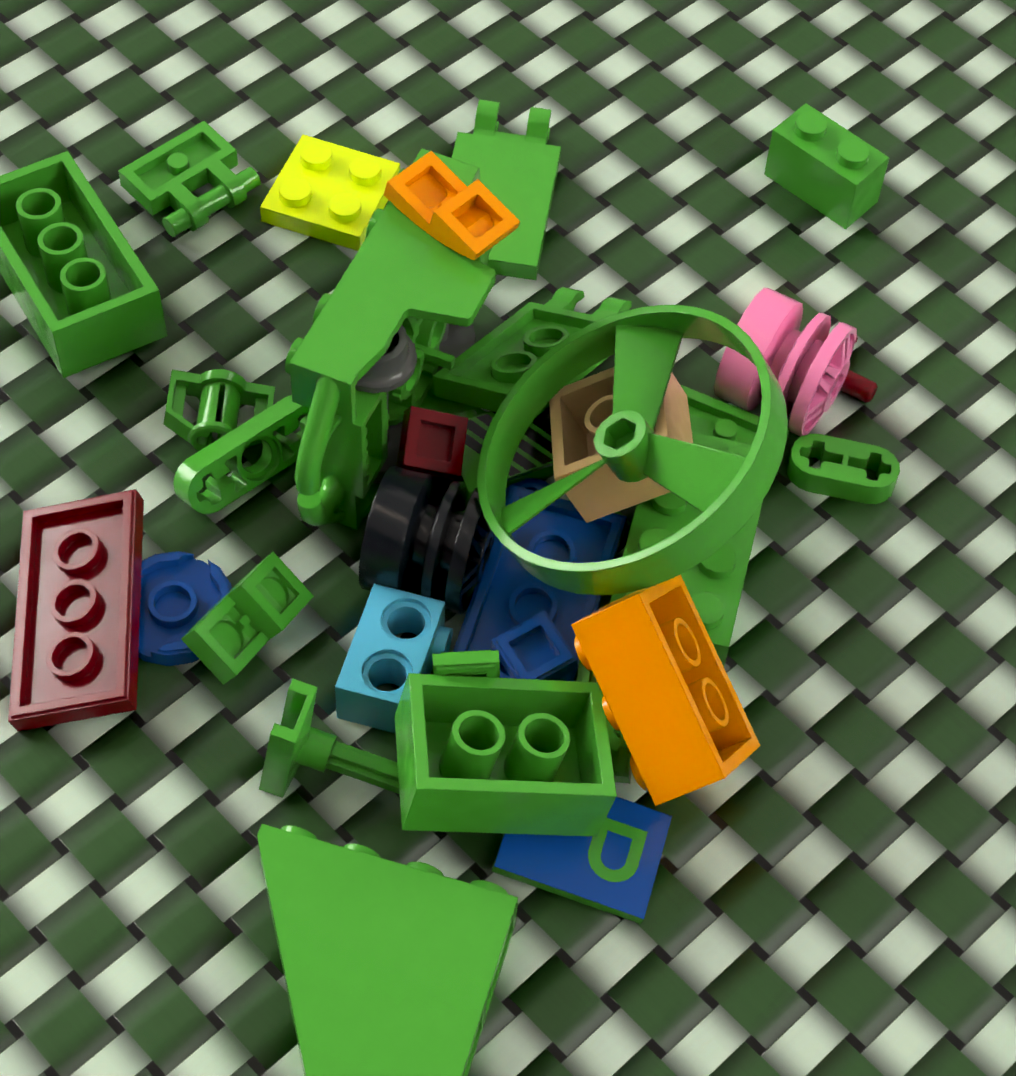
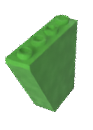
M261 824L257 834L261 865L304 1076H468L516 925L518 897L509 895L501 886L489 881L474 880L467 883L446 877L439 869L426 863L409 862L407 865L380 858L377 852L360 844L350 843L342 847L318 840L311 832L297 826L286 825L279 829Z

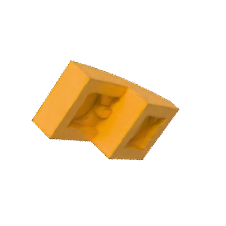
M432 151L387 181L384 196L414 224L446 247L471 260H476L515 231L520 224V220L479 179L466 186Z

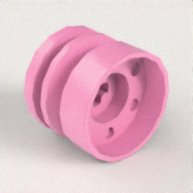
M763 288L749 304L737 325L750 336L775 374L786 402L787 417L791 413L788 423L790 432L801 437L810 433L823 413L827 412L835 401L850 367V357L857 338V328L844 322H839L829 334L831 316L818 313L801 332L799 328L802 320L803 304L775 290ZM726 347L716 374L714 384L715 396L746 411H753L762 400L757 367L739 352Z

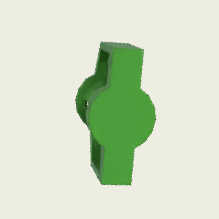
M172 369L163 425L189 442L194 449L200 451L211 444L212 432L218 433V440L237 428L241 405L254 406L253 417L272 406L275 387L246 382L239 374L226 369L208 370L202 374ZM186 395L197 397L200 400L196 425L183 418ZM217 409H221L219 422L215 421ZM253 441L246 448L260 444L262 441Z

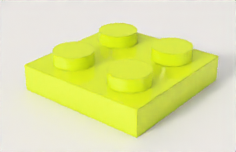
M302 134L260 206L261 222L358 251L366 239L367 227L373 213L378 208L383 210L388 202V199L384 196L387 181L399 173L400 163Z

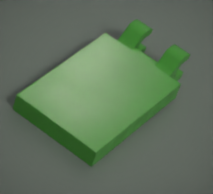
M479 99L473 134L457 132L452 158L479 167L480 181L520 220V224L515 231L492 247L488 257V266L495 269L496 275L536 280L561 154V146L548 145L551 110L531 107L526 135L498 132L499 121H497L500 102Z
M561 287L555 292L552 299L544 305L529 302L455 358L452 370L442 368L432 376L435 397L497 412L511 388L545 353L582 328L608 316L629 310L632 307L631 301L608 297L602 302L599 309L590 315L574 311L576 304L584 298V291ZM607 358L576 376L567 385L582 380ZM549 402L544 406V408L539 412L538 415H540L544 410H546L549 407Z

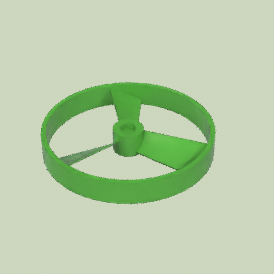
M655 305L627 310L603 318L570 335L539 358L522 375L500 404L485 435L477 470L478 496L484 518L491 531L525 570L545 584L560 590L586 595H615L641 590L672 579L695 567L725 545L746 524L767 495L779 470L787 440L788 418L782 388L750 336L726 317L712 311L684 305ZM682 338L707 340L722 344L739 352L757 367L762 395L761 414L757 432L747 456L654 433ZM615 354L612 415L600 424L593 440L595 449L602 457V460L506 506V486L511 463L524 434L544 406L571 380L594 364ZM604 464L609 466L619 480L625 482H638L649 477L703 512L687 526L651 547L634 554L600 562L572 563L547 559L521 547L512 536L513 532Z

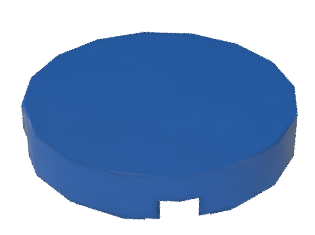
M181 551L155 554L142 560L139 629L140 659L164 666L188 664L199 660L181 638L232 589L231 583L220 567L209 560L208 564L204 561L196 560L194 554Z

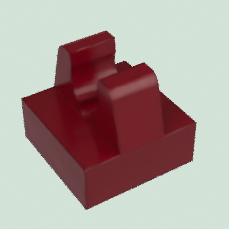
M410 406L404 411L397 466L433 474L434 477L455 480L460 477L468 418Z

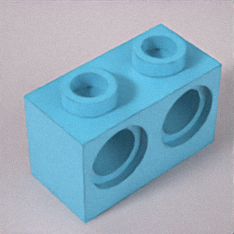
M373 584L335 685L337 718L395 733L394 716L408 673L431 674L433 669L432 654H440L450 650L453 628L445 627V601ZM406 632L417 635L410 639L396 637V635ZM390 683L400 688L393 691H381L376 687Z

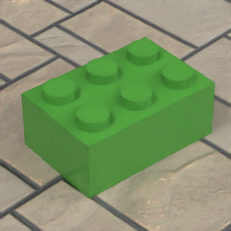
M408 673L394 716L402 830L597 837L617 797L607 721L602 706L603 693L597 682Z

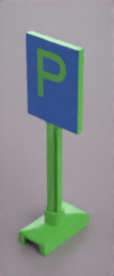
M292 678L287 692L281 725L274 723L270 733L259 790L283 798L299 766L303 765L323 773L327 768L400 794L398 763L336 741V735L311 727L318 687ZM616 797L597 837L503 834L492 872L641 924L646 914L672 816Z

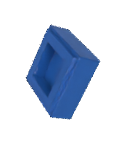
M545 610L491 639L492 650H499V660L511 678L556 680L577 668L578 659Z

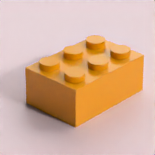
M681 574L655 586L628 594L571 624L576 635L574 645L578 658L587 670L593 671L603 693L602 706L605 716L615 730L621 731L631 753L630 766L633 776L643 790L649 791L655 806L726 778L760 747V743Z

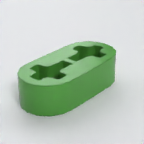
M807 434L798 438L791 448L787 463V475L798 488L812 493L865 504H878L891 497L900 474V464L895 455L889 450L876 445L823 434ZM809 457L820 459V468L810 467ZM866 469L877 471L876 476L878 480L866 478Z

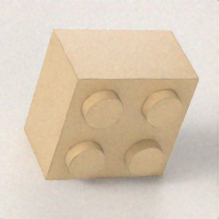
M614 367L564 386L549 401L555 481L602 460V457L595 449L593 440L600 424L612 415ZM671 373L654 433L693 443L688 398L674 374ZM604 464L568 491L566 496L585 522L588 523L667 494L670 491L649 477L638 482L619 480L609 466Z

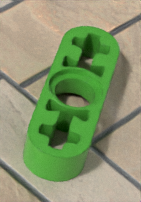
M292 395L287 396L187 458L178 467L174 476L173 485L177 497L199 513L212 514L223 509L296 462L310 408L292 402ZM302 414L305 415V417H303L300 421H298V418H299ZM300 426L301 430L297 433H294L293 431H295ZM274 431H277L278 434H276V435L274 436V435H273V432H274ZM261 440L263 451L259 460L252 466L243 467L242 454L245 448L251 442ZM231 471L232 475L228 477L226 474ZM207 474L210 475L205 481L207 489L203 493H199L203 488L202 478Z

